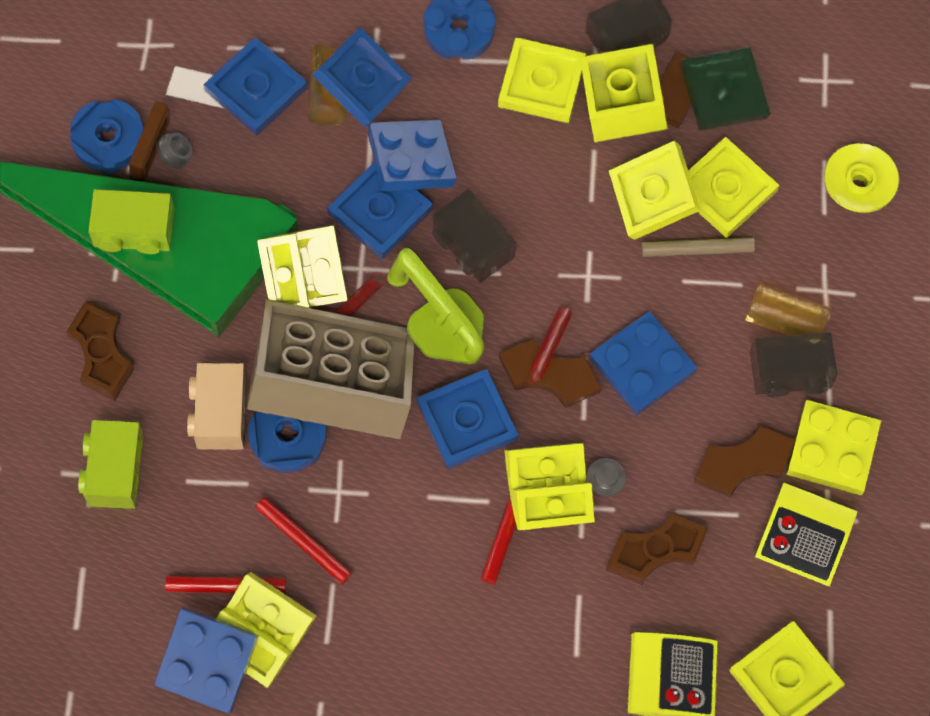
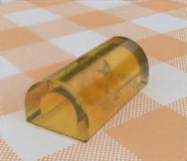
M316 44L311 49L308 118L311 122L318 125H338L347 119L348 111L312 76L337 49Z
M759 282L746 320L818 345L831 308Z

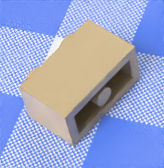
M197 363L196 377H190L189 398L190 400H195V413H188L187 420L188 436H194L197 449L244 450L247 378L244 364Z

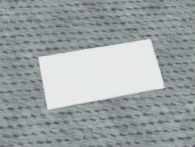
M175 66L166 95L223 108L204 91L203 84L213 75Z

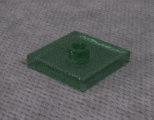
M751 47L685 58L681 61L680 67L699 131L767 119L771 114Z

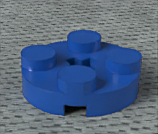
M433 0L424 13L426 42L436 54L443 58L451 59V56L463 57L462 60H470L483 54L492 43L496 19L491 6L486 0ZM455 20L466 21L467 29L464 31L461 28L453 30L451 27Z
M111 99V103L105 102L99 104V101H95L85 105L76 113L71 122L70 140L74 154L81 163L93 170L102 171L107 175L116 174L120 169L129 165L142 134L143 126L139 114L129 104L120 100ZM112 129L116 131L113 140L101 141L102 138L99 133L102 130L105 132H110Z
M257 411L255 416L253 414L248 426L250 447L264 468L284 473L297 472L307 468L309 465L315 464L319 460L326 443V425ZM291 425L292 431L299 432L298 436L293 437L290 442H284L283 438L276 436L277 433L283 432V426Z

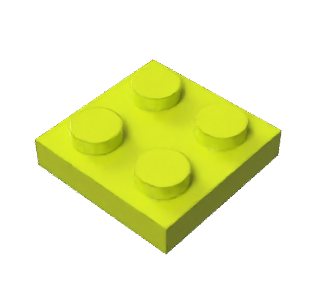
M515 37L498 99V107L569 123L582 75L580 57H585L586 53Z
M726 137L688 170L701 210L698 213L725 238L729 237L767 202L779 188L778 183Z
M672 141L609 170L627 234L633 240L701 211L681 146L676 141Z
M806 400L786 475L862 496L865 491L881 420Z
M794 621L733 665L729 670L764 716H806L845 685Z

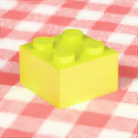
M653 44L580 57L589 117L595 142L667 129Z

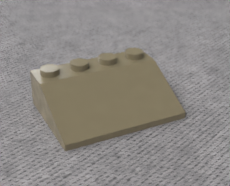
M266 299L251 377L247 409L400 439L411 407L414 341L410 338L407 328Z

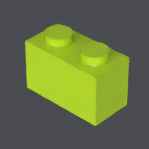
M94 189L89 224V234L93 246L107 252H118L121 249H137L144 254H157L159 251H170L175 211L171 194Z
M92 420L91 433H85L83 439V455L88 456L87 469L80 471L78 484L79 493L84 494L89 507L136 509L144 438L139 422Z

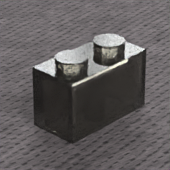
M618 0L589 13L585 32L598 54L653 44V48L669 38L673 19L661 0Z
M469 189L433 214L432 234L435 240L443 249L449 247L457 256L456 262L460 269L467 276L473 275L479 283H482L515 258V240Z
M831 332L754 339L750 350L756 395L767 394L770 398H779L796 391H805L808 395L825 393L828 389L832 388L838 374Z

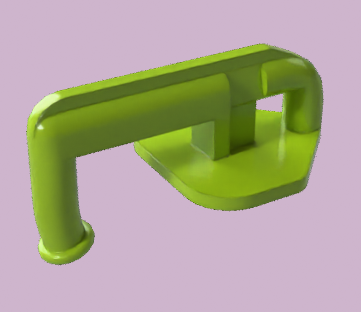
M409 248L402 249L387 274L388 282L393 286L402 287L408 283L410 278L429 301L409 318L407 331L410 338L422 353L429 358L475 364L484 352V342L482 339L484 316L482 311L466 292L455 288L445 290L413 250Z

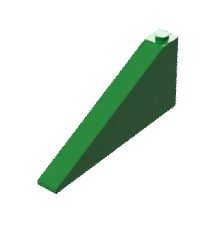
M0 162L1 194L218 337L221 336L264 281L257 240L299 231L297 217L288 207L282 204L276 206L265 199ZM94 189L171 194L175 211L170 251L144 254L137 249H121L118 252H107L94 247L89 234Z

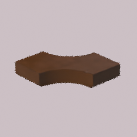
M85 301L66 331L68 337L77 342L84 352L85 366L80 382L83 386L116 401L134 371L133 365L121 356L116 348L115 335L120 319L118 316Z
M534 338L499 353V360L514 390L526 388L543 389L556 396L566 408L601 392V387L585 356L575 359H563L553 356L543 378L534 382L538 377L530 378L532 376L529 370L540 349Z
M759 425L755 434L740 445L718 447L709 444L694 482L731 497L738 485L749 478L764 475L780 478L796 440Z
M672 512L666 522L652 532L644 534L621 532L606 571L643 585L650 573L662 565L676 562L694 565L709 527Z

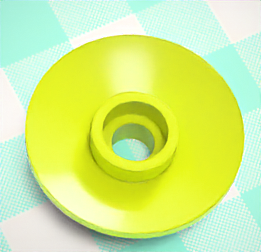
M851 144L840 148L830 157L824 172V182L829 195L840 206L850 211L867 213L885 207L893 199L899 185V174L893 160L881 149L868 144ZM861 180L865 187H859L853 181Z

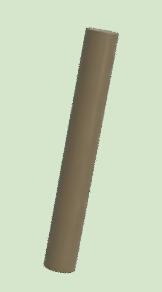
M754 237L641 242L642 257L749 253L755 251Z

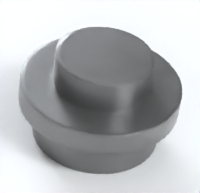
M179 133L165 134L157 141V153L164 164L173 169H181L188 164L192 155V146L185 136Z
M602 458L590 465L586 480L588 483H592L593 493L601 497H611L623 489L626 475L623 467L617 461Z

